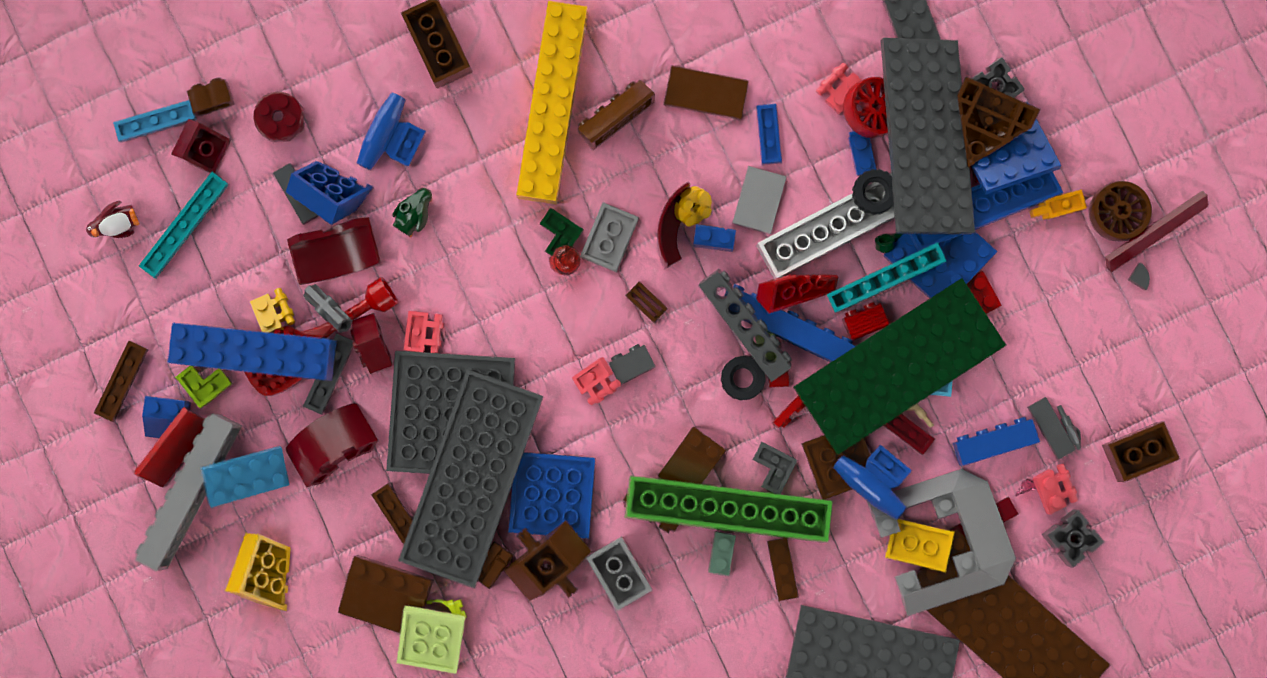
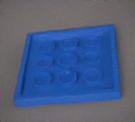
M1036 119L1031 129L975 162L971 167L986 195L1059 170L1061 164Z
M978 233L964 234L939 245L946 259L945 263L909 280L930 299L961 278L967 284L997 251ZM903 234L895 242V248L883 256L893 264L916 253L917 250L909 234Z
M523 453L512 484L509 533H519L524 528H527L530 534L548 535L566 520L581 538L589 539L595 458Z

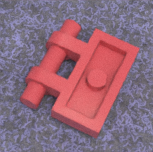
M845 63L835 67L832 70V74L826 80H823L820 83V87L816 90L819 96H822L825 92L830 95L825 102L839 115L843 112V102L846 93L855 83L861 81L854 72L848 77L844 74L848 69ZM839 79L842 84L835 90L832 85Z
M408 311L404 351L424 353L425 345L431 346L430 353H438L442 342L440 341V334L444 323H442L443 315L435 314L433 322L428 321L429 313ZM427 327L433 328L432 339H426Z
M604 357L597 359L572 377L582 395L587 392L590 394L591 397L587 399L590 405L600 403L606 395L613 394L621 386L618 379L613 382L609 380L608 377L614 373ZM601 383L603 389L598 390L596 386Z
M1064 464L1056 466L1059 472L1057 474H1054L1053 470L1048 469L1032 478L1045 512L1049 515L1066 507L1064 499L1067 497L1070 503L1078 501L1076 496L1077 490L1075 486H1072L1070 472L1066 470ZM1062 481L1065 489L1060 490L1058 482Z

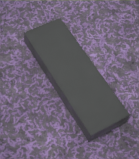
M289 163L273 174L304 225L318 217V215L286 193L291 174L295 172L293 166Z
M1046 397L1027 407L1057 459H1061L1076 450Z

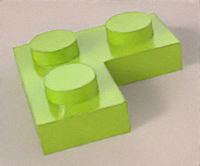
M189 366L175 377L200 409L233 384L222 369H217L204 379L194 366Z

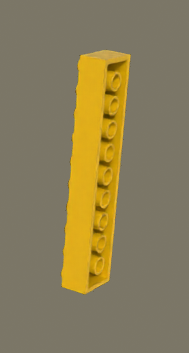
M548 1L516 193L518 199L557 205L588 16L586 6Z

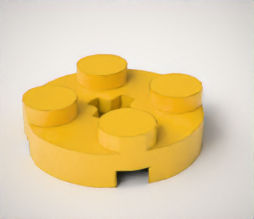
M693 186L682 192L680 195L681 200L679 203L676 202L674 207L676 218L686 226L691 227L711 215L712 199L707 191Z

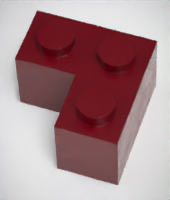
M371 313L352 320L353 329L350 330L354 340L352 344L355 352H360L361 354L359 358L363 368L367 367L371 374L393 366L390 352L384 342L381 327L375 314Z

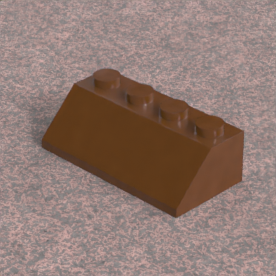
M641 80L637 83L635 81L631 82L625 88L626 91L621 95L619 93L610 99V104L606 107L602 105L594 112L595 115L589 119L587 117L579 123L578 133L592 150L596 149L655 103V93Z

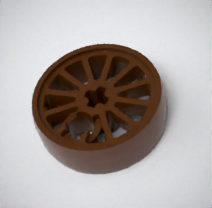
M1115 181L1103 186L1095 193L1089 206V219L1095 231L1102 237L1117 242L1127 241L1141 234L1148 226L1152 215L1151 202L1146 192L1138 185L1126 181ZM1120 189L1127 191L1123 201H1121ZM1132 193L1136 200L1129 204L1127 200ZM1106 197L1113 198L1114 202L1112 206L1106 204ZM1135 203H1140L1141 209L1131 208ZM1099 205L1105 211H1099ZM1119 208L1123 209L1121 215L1118 214ZM1131 213H1142L1141 220L1132 216ZM1109 214V217L1101 221L1099 215ZM1112 219L1109 228H1106L1104 223ZM1127 219L1138 224V227L1133 229ZM1116 222L1118 226V233L1112 231ZM1122 222L1128 229L1129 234L1123 233Z

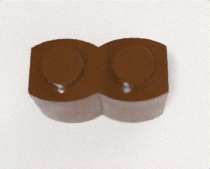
M215 78L210 80V83L207 85L196 84L187 91L193 113L196 116L206 115L235 105L228 82L225 79Z

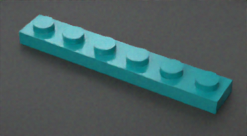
M211 172L139 264V267L156 279L229 184Z

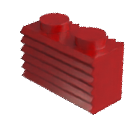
M875 302L864 305V310L857 312L854 309L845 313L846 317L842 319L849 339L852 341L890 325L881 303L875 305Z

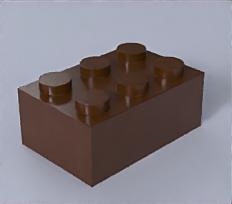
M1164 421L1153 423L1102 445L1117 482L1129 481L1180 459Z

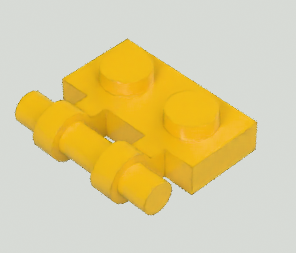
M282 288L274 290L276 295L274 299H271L269 294H265L250 301L262 332L274 333L276 329L284 330L281 324L284 321L288 325L295 323L293 318L294 312L289 308L287 295L283 293ZM278 306H280L282 310L280 314H277V311L275 309Z

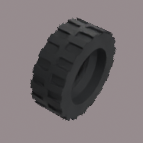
M871 169L870 171H865L857 178L852 188V198H854V203L859 207L860 211L862 210L864 213L871 215L882 214L894 205L892 176L887 171ZM872 182L880 183L885 189L883 199L878 202L870 201L865 194L867 185Z
M749 356L733 358L724 366L721 373L723 389L732 398L741 401L750 400L757 396L763 389L766 380L764 371ZM745 368L752 373L753 382L749 387L740 388L735 385L733 376L738 369Z

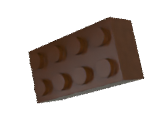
M427 0L401 12L437 89L472 73L471 67L439 0Z

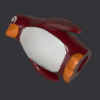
M116 201L107 205L87 225L86 232L90 237L95 238L99 236L126 238L134 234L133 230L128 229L140 224L132 205L117 207L122 202Z

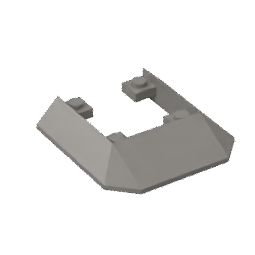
M960 469L893 491L907 508L932 501L938 519L957 513L971 549L970 552L952 557L959 576L957 578L921 589L915 570L895 576L907 616L1005 583L1016 557L988 481ZM867 501L880 538L900 532L897 520L878 510Z

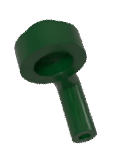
M894 233L893 235L882 234L875 238L876 250L882 253L890 252L895 248V242L903 234Z

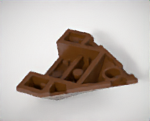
M965 77L957 98L968 167L1012 141L1023 132L1031 129L1040 109Z

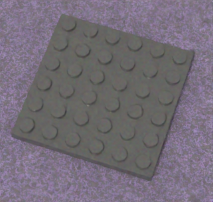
M395 351L386 471L430 474L467 369L514 386L515 358Z

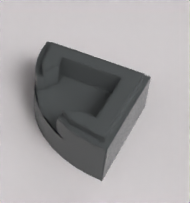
M1138 263L1128 280L1141 289L1147 290L1150 277L1146 267L1142 263Z

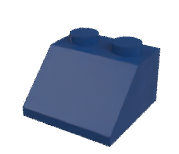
M145 396L142 414L145 437L160 438L183 407L190 410L191 402Z

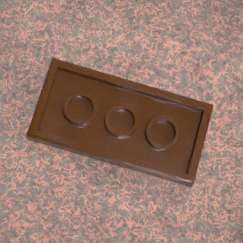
M671 65L664 105L741 120L749 81Z

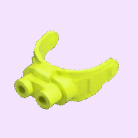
M443 599L426 601V604L434 602L443 603L450 609L452 614L466 616L465 610H461V607H463L461 599L456 601L453 599L448 601Z

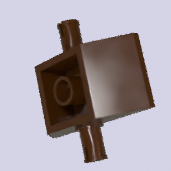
M565 520L540 541H536L527 528H524L522 532L520 531L516 537L524 544L527 551L506 567L504 572L525 597L531 601L545 594L557 584L568 598L572 596V593L575 594L578 588L573 585L567 575L575 570L592 550L571 525ZM544 561H549V562H551L550 565H549V564H545V565L543 564Z

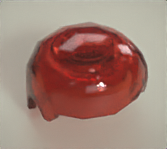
M564 245L558 247L553 255L549 257L550 268L556 274L565 276L573 274L581 264L580 253L572 246Z

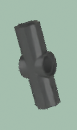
M316 284L309 285L304 290L303 296L337 331L342 333L351 328L352 320Z

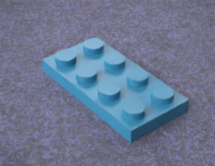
M281 446L201 467L207 499L211 508L289 486Z

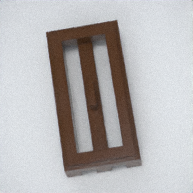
M640 281L625 295L653 323L668 309ZM640 288L662 310L659 312L637 289ZM633 293L636 294L656 314V316L653 317L631 295Z

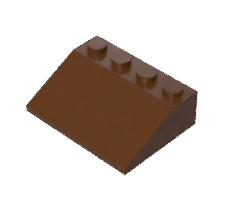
M355 555L347 575L338 613L401 633L405 606L424 609L434 580L360 555Z

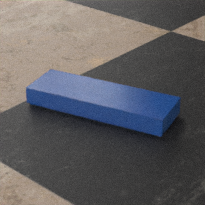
M776 104L757 105L762 165L782 163Z

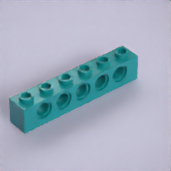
M935 243L826 295L834 312L838 313L945 263L946 259L939 244Z

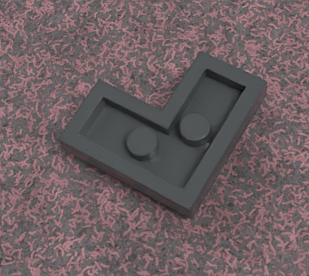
M763 442L760 443L752 459L770 469L761 487L774 494H781L798 461Z

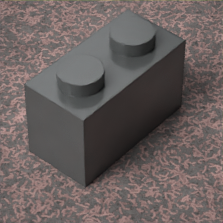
M637 344L629 348L630 352L623 356L622 353H619L611 358L612 362L609 365L621 385L655 368V364L645 345L640 347Z

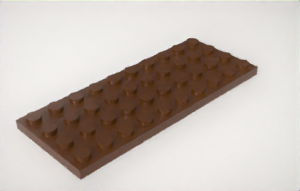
M958 530L954 531L946 572L922 567L916 574L921 589L959 577L952 557L970 552L971 549L967 538ZM1009 575L1003 585L926 610L1002 678H1100L1110 666L1105 659Z

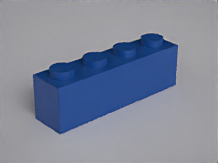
M1026 417L1014 420L1015 424L1007 426V423L996 425V430L988 432V429L976 431V436L970 438L968 434L957 437V442L952 444L959 466L1040 443L1033 419L1026 420Z

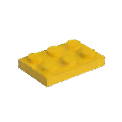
M897 519L900 532L890 535L885 558L946 572L954 532Z

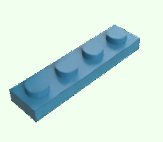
M190 100L119 120L113 122L118 141L124 142L186 124L188 119L194 121L197 119L193 113Z

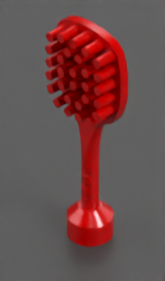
M380 277L367 285L364 300L344 312L351 320H354L370 309L386 312L399 303L389 284L383 277ZM328 321L305 331L297 330L292 326H283L284 330L276 329L274 333L326 339L337 330ZM244 371L251 385L264 396L282 393L303 379L300 377Z

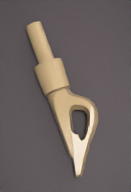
M918 404L908 409V411H915L917 416L923 419L930 428L934 426L926 416L927 413Z

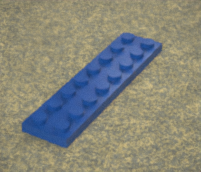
M1050 172L986 195L980 184L972 187L975 230L1043 203L1053 197L1062 195L1063 191L1054 173ZM909 234L917 252L935 243L940 245L964 235Z

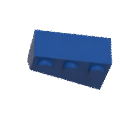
M315 161L291 174L286 193L320 216L324 221L333 225L356 212L373 189V186L367 184L365 188L356 183V178L351 176L350 178L339 175L338 170Z

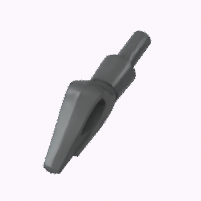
M1059 405L1057 409L1062 417L1061 421L1066 428L1067 434L1076 449L1080 450V430L1072 424L1062 405Z

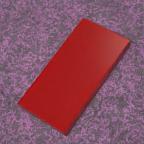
M183 407L135 469L134 473L138 477L163 488L184 461L188 452H191L194 448V439L198 434L202 433L205 418Z

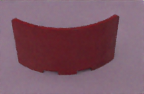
M689 182L673 193L665 204L659 219L657 247L664 269L682 260L677 245V234L681 221L676 218L674 207L676 202L679 203L681 200L680 195L682 192L690 188Z
M369 217L351 219L332 226V230L323 232L321 229L297 234L287 239L298 283L305 285L325 281L380 264V257Z
M353 403L333 410L309 424L290 441L286 447V452L305 486L311 487L324 483L339 468L337 464L347 459L349 462L358 456L370 453L379 440L358 405Z

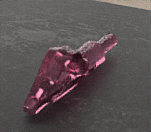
M1031 479L1023 480L1015 496L1036 489L1034 481ZM1025 483L1029 484L1027 488L1023 487Z

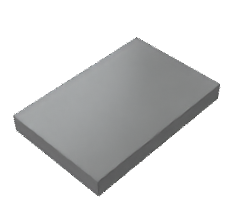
M748 166L732 224L771 234L787 176Z
M603 202L580 258L617 273L639 217Z

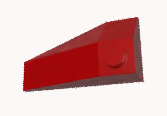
M788 275L759 284L756 299L770 314L835 291L839 277L837 275Z

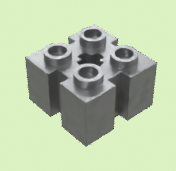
M1002 57L985 68L986 74L979 72L971 78L990 88L992 82H997V91L1013 98L1025 90L1017 77L1010 78L1007 74L1011 69Z
M1079 510L1070 511L1060 519L1064 524L1061 526L1053 525L1042 534L1051 547L1061 550L1057 553L1066 566L1072 568L1086 558L1083 555L1085 551L1093 552L1105 543L1095 529L1086 528L1089 522ZM1071 535H1075V536H1076V537L1074 538V539H1075V542H1071V541H1070V536H1071Z

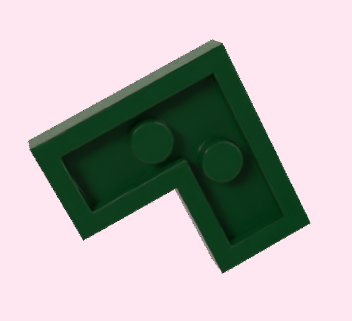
M551 207L540 222L542 227L555 235L545 252L562 263L584 229Z

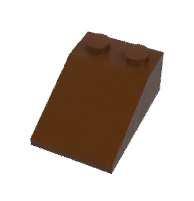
M692 427L658 476L663 480L701 485L726 449L695 427Z

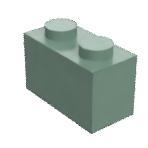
M714 532L708 568L709 573L729 576L735 535Z

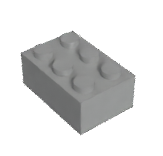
M622 536L586 557L617 611L652 591L650 584Z

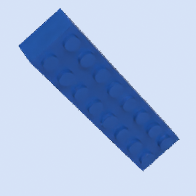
M172 323L167 363L332 381L337 341Z

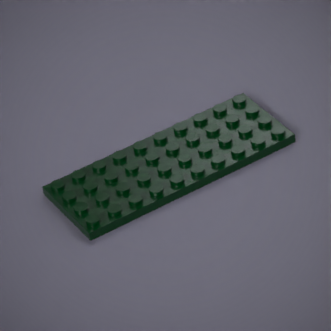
M961 278L796 384L793 388L838 455L1007 345L963 278Z

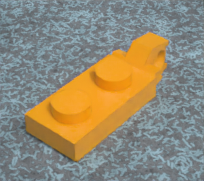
M1082 189L1046 200L1038 204V208L1031 209L1029 214L1031 218L1042 216L1043 220H1049L1087 209Z

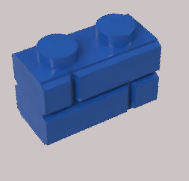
M696 224L693 247L732 252L736 230H725V228Z

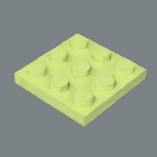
M405 606L397 663L456 674L466 616Z

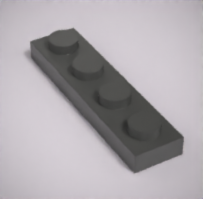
M337 333L333 339L337 342L332 381L315 379L303 407L321 415L325 411L353 349L352 342L354 341Z

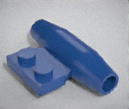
M392 92L376 113L363 140L356 164L371 171L382 154L386 152L390 159L409 167L426 131L411 123L399 122L406 101L405 98Z
M879 445L867 459L865 467L844 455L834 465L833 468L844 481L878 510L895 520L906 510L907 507L891 489L899 487L912 470L883 446Z

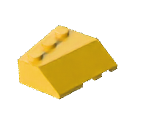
M245 533L225 591L261 605L286 611L285 593H288L286 574L289 572L291 547L260 534Z

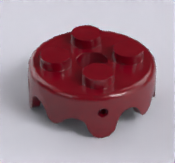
M268 93L255 106L253 112L254 124L257 130L271 142H288L304 129L303 107L288 93ZM277 111L283 112V119L280 121H274L273 115Z

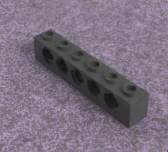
M717 269L702 280L698 286L772 382L791 368L792 358L786 351L782 352L778 346L780 343L774 335H769L766 331L768 329L767 325L762 319H757L754 315L756 311L752 305L744 302L740 289L738 287L734 288L731 285V278L727 272ZM724 287L727 289L728 294L720 296L717 293V289ZM732 303L738 304L740 311L732 312L729 305ZM744 319H748L752 322V327L744 328L741 322ZM760 335L765 341L762 344H757L753 338ZM772 351L777 357L774 360H769L765 354Z

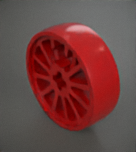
M868 77L862 79L848 90L844 98L843 112L845 119L851 129L863 137L878 138L888 134V127L885 124V121L887 122L886 103L883 101L885 98L884 78ZM857 104L861 106L862 111L857 110ZM871 118L869 127L866 125V123ZM877 122L880 129H876Z

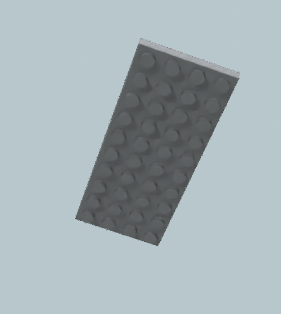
M882 38L880 41L896 234L975 233L970 171L967 165L957 94L962 86L958 40Z
M467 369L400 554L399 562L476 588L544 396Z

